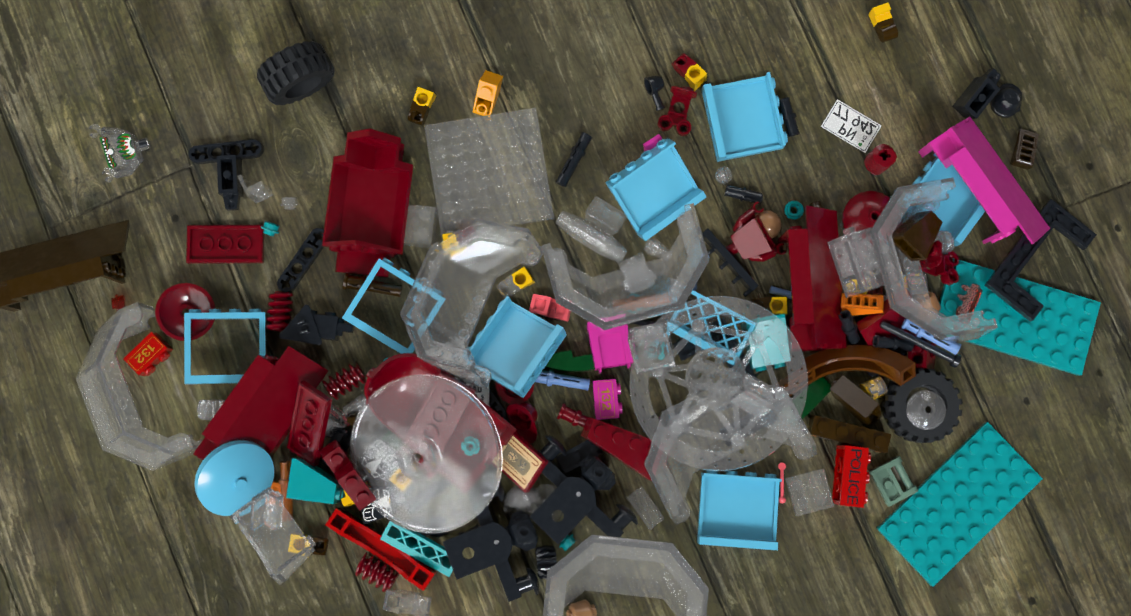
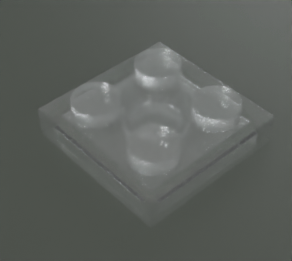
M823 468L785 478L795 516L834 507Z

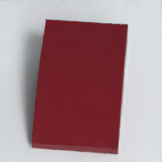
M903 290L884 301L883 313L870 314L856 323L868 346H873L872 342L875 335L886 337L894 335L880 327L882 321H886L901 329L909 313L917 320L920 319V316L908 294Z

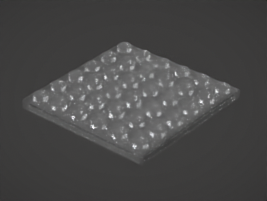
M536 108L424 125L442 237V234L457 232L458 234L554 219Z

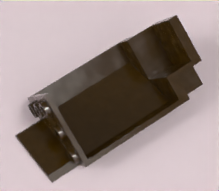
M129 220L0 252V309L13 312L21 310L20 302L29 300V295L99 277L120 284L125 283L124 277H126L124 267L121 266L120 259H122L121 252L126 250L130 227Z

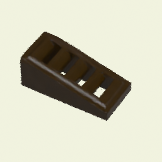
M1024 129L1019 130L1010 165L1026 170L1033 167L1039 134ZM1024 135L1032 137V141L1024 139ZM1024 142V143L1030 144L1031 146L1028 147V146L1022 145V143ZM1021 149L1027 150L1029 153L1022 152ZM1020 155L1027 157V160L1020 158Z

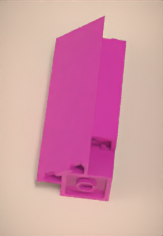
M971 117L952 126L918 151L922 158L934 151L945 168L953 165L994 222L998 230L982 241L983 244L988 242L993 244L1004 237L1010 236L1016 231L1017 226L1020 227L1031 244H1034L1050 230L1048 224Z

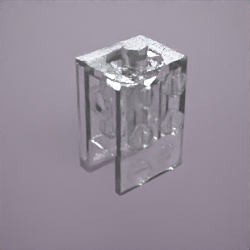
M854 226L842 230L843 236L827 242L846 298L895 282L876 226L856 232Z

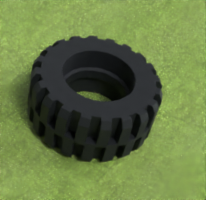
M303 41L302 43L288 46L266 59V62H263L257 70V79L271 103L286 105L303 100V98L309 97L321 90L322 87H325L332 80L335 68L320 43Z
M919 368L916 369V376L902 386L891 381L888 384L889 389L884 391L885 401H882V407H885L883 416L888 419L887 425L889 428H893L897 436H902L904 440L915 443L940 441L944 439L945 435H950L953 432L952 428L958 426L960 421L957 418L962 416L963 410H959V405L963 404L962 399H958L957 396L960 391L952 386L954 382L951 378L946 379V374L936 372L935 369ZM918 387L928 389L937 401L936 415L927 424L914 422L906 409L909 393Z

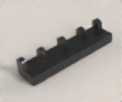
M709 228L695 240L699 243L703 239L711 247L707 252L708 255H711L713 252L718 255L724 262L719 267L721 270L727 266L736 276L731 281L733 284L740 280L747 288V291L743 293L744 297L759 286Z

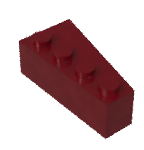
M587 417L581 436L643 478L652 481L664 447L663 443Z

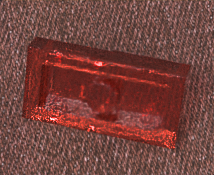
M972 283L971 288L967 285H962L961 288L967 291V294L957 295L963 303L962 306L960 305L957 308L956 318L960 324L968 326L983 292L980 286Z

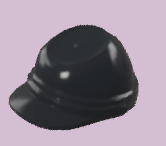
M1006 83L999 87V92L990 102L992 111L1002 118H1009L1019 112L1022 101L1021 90L1013 84Z

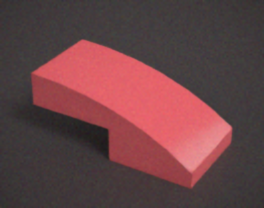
M533 294L529 312L568 322L573 303Z

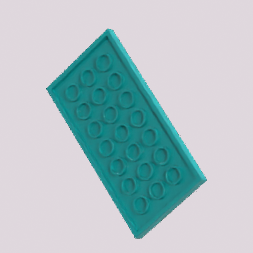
M959 260V263L953 266V269L959 275V280L952 285L944 284L939 300L941 309L934 319L933 330L945 336L1074 375H1082L1101 302L1016 277L1014 282L1044 305L1036 318L1030 322L984 286L995 270Z
M985 422L917 488L918 492L909 496L876 529L925 581L934 587L1043 478L988 422Z

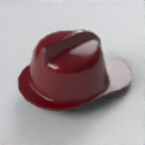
M528 400L520 404H510L506 409L510 424L517 429L516 432L529 444L533 443L537 439L535 425L538 417L537 410Z

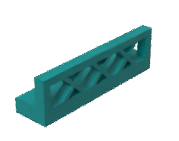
M390 519L381 537L382 541L450 577L453 569L449 558L446 557L448 555L444 546L395 519Z

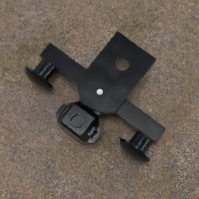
M545 436L549 442L538 452L549 462L542 473L557 488L530 515V518L558 545L585 516L593 521L614 543L622 536L624 528L631 521L636 525L638 524L635 514L625 505L616 504L620 510L611 519L596 506L594 491L610 490L616 483L615 474L597 456H586L581 462L580 478L566 477L552 463L560 452L566 457L565 447L555 437ZM556 510H560L564 514L563 519L559 522L554 521L552 518V513Z
M491 474L493 481L484 485L478 484L473 486L468 492L480 527L443 541L456 580L495 565L508 602L522 597L523 593L533 589L537 596L540 592V585L535 572L531 568L526 567L528 574L516 578L508 560L512 546L522 548L525 551L536 548L539 537L534 523L530 518V514L522 510L512 514L510 522L506 527L493 521L487 500L499 496L502 502L505 493L500 479L496 475ZM467 547L474 550V556L470 559L465 558L463 555V550Z

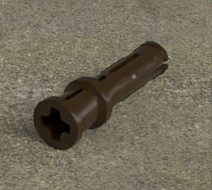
M345 273L343 290L348 288L359 291L367 277H356ZM372 280L366 291L401 297L402 285Z

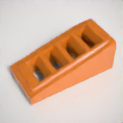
M842 293L841 309L842 311H850L851 316L883 313L884 297L882 295Z

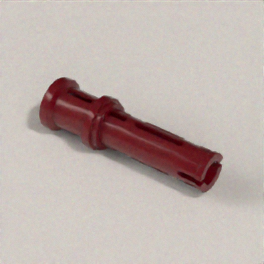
M563 403L556 419L568 421L572 426L579 425L584 427L587 416L583 415L581 410L576 411Z

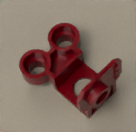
M671 86L670 92L673 93L669 111L667 115H662L659 118L658 128L661 131H669L674 126L678 135L687 136L691 131V123L686 120L691 98H696L697 93L690 87ZM677 102L684 104L685 109L681 113L674 110V104ZM665 121L668 123V126L663 127L661 123ZM684 126L687 130L682 132L680 127Z
M937 240L933 243L927 259L918 260V270L935 277L941 275L940 278L943 284L952 285L959 280L957 271L953 269V266L959 263V258L953 251L942 255V242Z

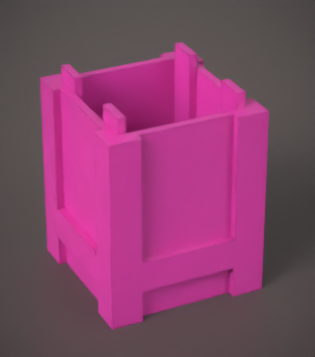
M626 315L587 322L586 327L595 371L599 370V374H601L602 369L627 365V369H629L631 364H633L632 362H634Z

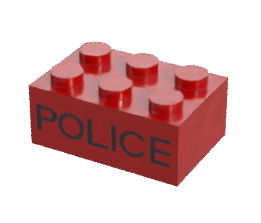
M836 445L832 491L833 504L864 508V504L868 500V493L865 492L870 477L869 472H867V465L871 462L869 448Z

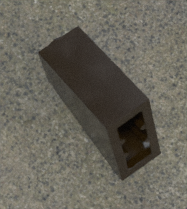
M932 210L918 212L892 232L888 239L910 261L926 260L943 222Z
M844 375L840 379L837 378L833 381L830 388L832 396L866 428L870 429L882 417L879 403Z

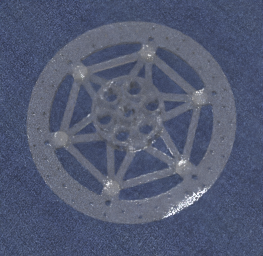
M710 296L691 300L675 307L659 318L640 342L634 355V362H632L630 373V395L633 409L638 422L649 439L661 451L676 461L690 467L709 471H728L747 467L775 452L796 428L804 411L808 391L805 359L797 340L788 327L776 315L762 306L745 299L728 296ZM713 315L732 316L746 320L756 325L757 328L753 332L708 325L704 323L703 318ZM690 323L692 329L660 364L653 363L655 355L663 342L679 327ZM707 332L747 338V340L727 350L718 348ZM695 336L696 355L688 364L668 366ZM701 336H703L711 348L702 350ZM767 337H771L785 360L788 372V387H781L778 384L764 345ZM751 345L741 361L735 353ZM757 348L760 349L772 385H768L746 373L745 368ZM707 357H714L715 362L708 365L705 363ZM733 360L735 365L732 368H726L724 366L725 362ZM686 370L685 380L669 372ZM694 372H701L702 375L699 379H692ZM716 375H719V378L721 380H717V382L714 383L712 378H716ZM650 377L658 379L672 422L667 428L660 422L652 406L649 392ZM665 379L684 386L689 391L678 417L675 414ZM733 379H740L742 381L739 387L731 386V382ZM750 381L768 392H746L747 383ZM707 390V397L699 398V391ZM720 394L728 395V399L725 402L717 400ZM768 398L769 400L741 429L738 402L741 399ZM692 400H694L701 407L684 419ZM776 401L784 402L782 412L772 427L760 438L747 444L744 437ZM733 408L734 429L723 415L722 410ZM714 410L728 431V434L688 427V425L706 411ZM684 432L729 441L733 449L727 451L702 450L680 441L678 437ZM744 450V453L740 454L739 451Z

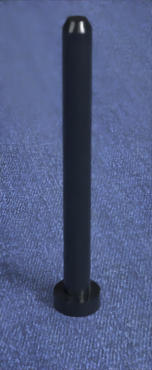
M886 321L880 323L882 329L950 362V366L956 368L959 365L961 355H952Z

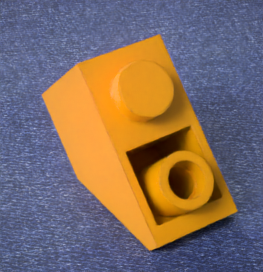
M485 70L479 80L473 113L491 118L503 80L502 75Z

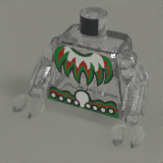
M92 124L89 129L97 131V133H90L92 138L98 137L99 134L103 136L99 138L109 167L103 170L102 175H110L105 178L106 182H111L114 177L121 178L132 175L139 167V164L144 161L141 151L151 148L147 138L137 140V137L127 130L114 127L100 128L97 124Z

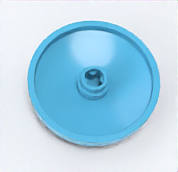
M247 440L225 443L210 452L200 464L195 476L196 495L202 505L214 514L233 516L244 513L260 503L270 490L274 479L273 461L270 455L257 443Z

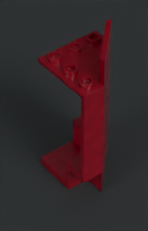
M371 128L347 132L345 155L333 157L322 246L329 247V251L337 252L335 272L369 275L378 259L383 260V258L390 260L395 255L403 254L413 165L403 162L405 144L401 143L400 137ZM380 267L375 276L388 277L389 272Z
M806 205V229H802V226H792L778 238V243H788L793 308V317L789 318L791 335L789 351H823L826 349L847 348L846 334L842 331V323L838 317L842 311L841 299L843 290L837 211Z
M290 346L287 347L280 359L267 354L265 356L258 354L202 432L205 438L193 454L203 461L210 452L225 443L247 440L260 445L272 458L290 433L299 382L306 381L317 388L328 370Z

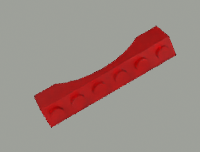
M341 507L334 510L325 524L342 537L354 542L384 561L422 591L427 588L437 573L428 565L382 541V534L367 524H363L361 520Z

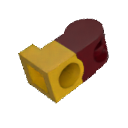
M682 53L672 63L674 70L690 84L694 91L707 81V73L685 53Z

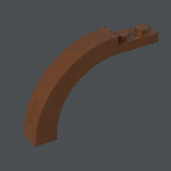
M847 345V348L826 349L803 359L800 369H797L794 373L776 383L777 395L784 401L823 376L849 370L877 373L902 386L916 376L915 362L892 350L868 345Z

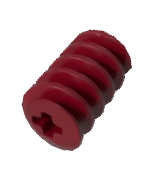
M880 144L865 157L864 164L871 174L880 175L894 164L897 155L891 146Z
M275 291L274 294L268 295V298L274 301L268 302V306L273 309L267 310V313L272 316L266 318V321L271 323L266 325V329L282 332L289 323L286 320L292 317L287 315L286 312H290L292 309L287 307V305L293 303L288 297L294 296L293 293Z
M357 362L356 367L349 364L350 371L342 368L343 375L335 372L336 379L328 376L329 383L322 380L326 391L331 397L338 400L340 397L339 393L345 396L346 389L349 392L353 391L352 385L358 388L360 387L359 381L363 384L366 383V376Z
M366 552L356 568L355 576L363 573L362 580L370 577L369 584L376 581L375 587L379 588L383 585L382 592H386L388 589H391L399 573L393 575V568L386 571V563L379 567L380 560L373 563L374 556L366 559Z

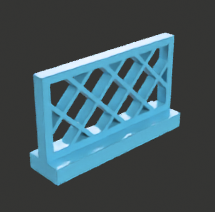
M687 288L665 329L736 366L757 324ZM690 293L697 296L698 305L688 307L687 299ZM712 304L716 313L705 316L703 306ZM700 307L703 318L692 320L690 310ZM687 311L690 322L682 324L676 321L680 313ZM724 313L731 314L733 323L722 325L720 315ZM717 316L720 327L709 330L706 319ZM704 320L707 331L698 333L693 323ZM746 322L751 325L747 333L739 334L737 324ZM734 325L737 336L726 339L723 328ZM721 329L724 340L713 341L710 332ZM738 338L740 347L737 352L729 349L727 341Z

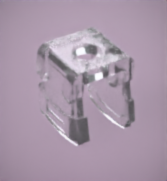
M643 252L624 261L617 262L625 278L623 281L625 292L630 293V295H637L655 286L657 276L646 265Z

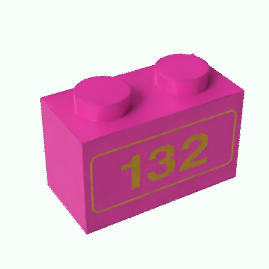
M616 379L592 381L595 419L619 418V414H622V402H618L617 396L621 395L620 383H616Z

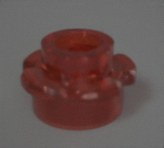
M116 294L115 298H111L112 309H116L118 313L125 310L124 295Z

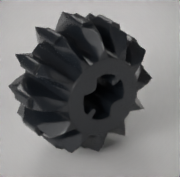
M548 545L537 547L535 554L538 577L545 580L557 577L558 566L555 548Z

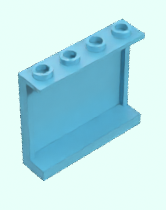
M767 72L765 76L715 86H711V83L703 85L701 91L717 162L780 150L788 142L786 131L783 132L782 128L784 124L782 113L779 114L778 110L780 106L778 95L775 96L774 92L776 88L774 77L771 78L770 72Z
M668 138L660 140L656 147L642 153L639 159L628 163L625 169L614 173L605 182L637 235L644 241H647L706 198L704 191L697 187L674 145L676 143Z
M934 154L936 158L933 162L929 161L923 168L925 173L922 177L918 176L912 183L914 188L911 192L907 191L901 198L903 203L900 207L912 216L918 212L932 210L943 222L938 235L956 247L962 244L985 210L954 166L951 165L945 168L937 155Z
M506 296L498 304L496 312L488 318L484 329L476 335L472 346L466 349L463 359L474 369L524 398L567 334L560 325L554 326L515 304L509 296Z
M707 469L706 473H701L697 543L700 545L778 550V542H776L779 482H782V479L776 478V474H765V477H757V473L745 472V476H740L737 471H726V474H718V470Z

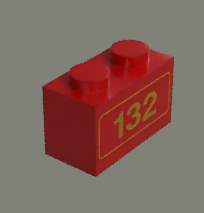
M150 332L123 360L139 376H149L156 370V366L160 362H164L170 357V352L173 349L158 333Z

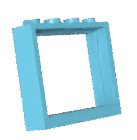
M383 258V260L378 259L342 319L401 354L413 353L445 301V298L442 297L443 293L435 288L430 290L425 287L427 283L417 278L414 280L410 278L408 271L402 268L397 270L392 267L394 263L386 258ZM380 267L437 301L408 349L351 315Z
M190 309L189 313H184V384L238 383L243 376H191V320L259 319V355H266L265 312H261V309H249V312H241V309H229V312L221 313V309H210L209 313H201L200 309Z

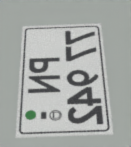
M837 99L821 127L866 153L881 125Z

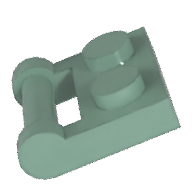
M900 456L894 457L869 471L887 507L918 492L916 485L913 486L906 473ZM894 466L906 487L905 491H902L891 467Z

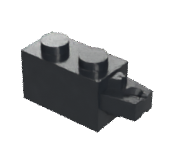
M991 68L981 77H975L952 107L964 118L971 117L972 119H977L999 92L1000 88L996 84L1001 77L1000 73Z
M237 155L216 156L218 194L223 197L227 211L239 210L240 197H244L242 160Z
M311 310L321 339L339 341V336H342L343 332L353 333L354 325L345 324L344 319L336 317L337 313L325 312V315L317 314L318 311Z

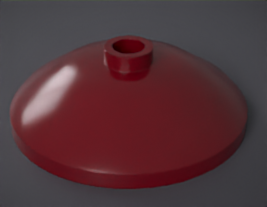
M865 191L855 195L847 202L842 213V224L845 233L854 243L867 248H876L890 241L888 239L889 235L899 228L900 214L896 204L885 194L877 191ZM876 214L877 220L872 219L871 215Z
M180 283L169 287L161 294L156 304L155 316L159 327L166 335L173 339L184 341V309H200L201 313H209L210 309H216L212 297L205 289L191 283ZM215 319L191 320V340L205 335L212 327Z

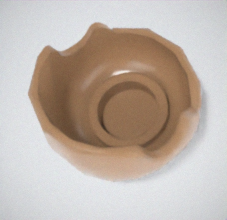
M763 210V212L756 214L759 215L771 239L776 237L781 230V219L777 213L771 210Z

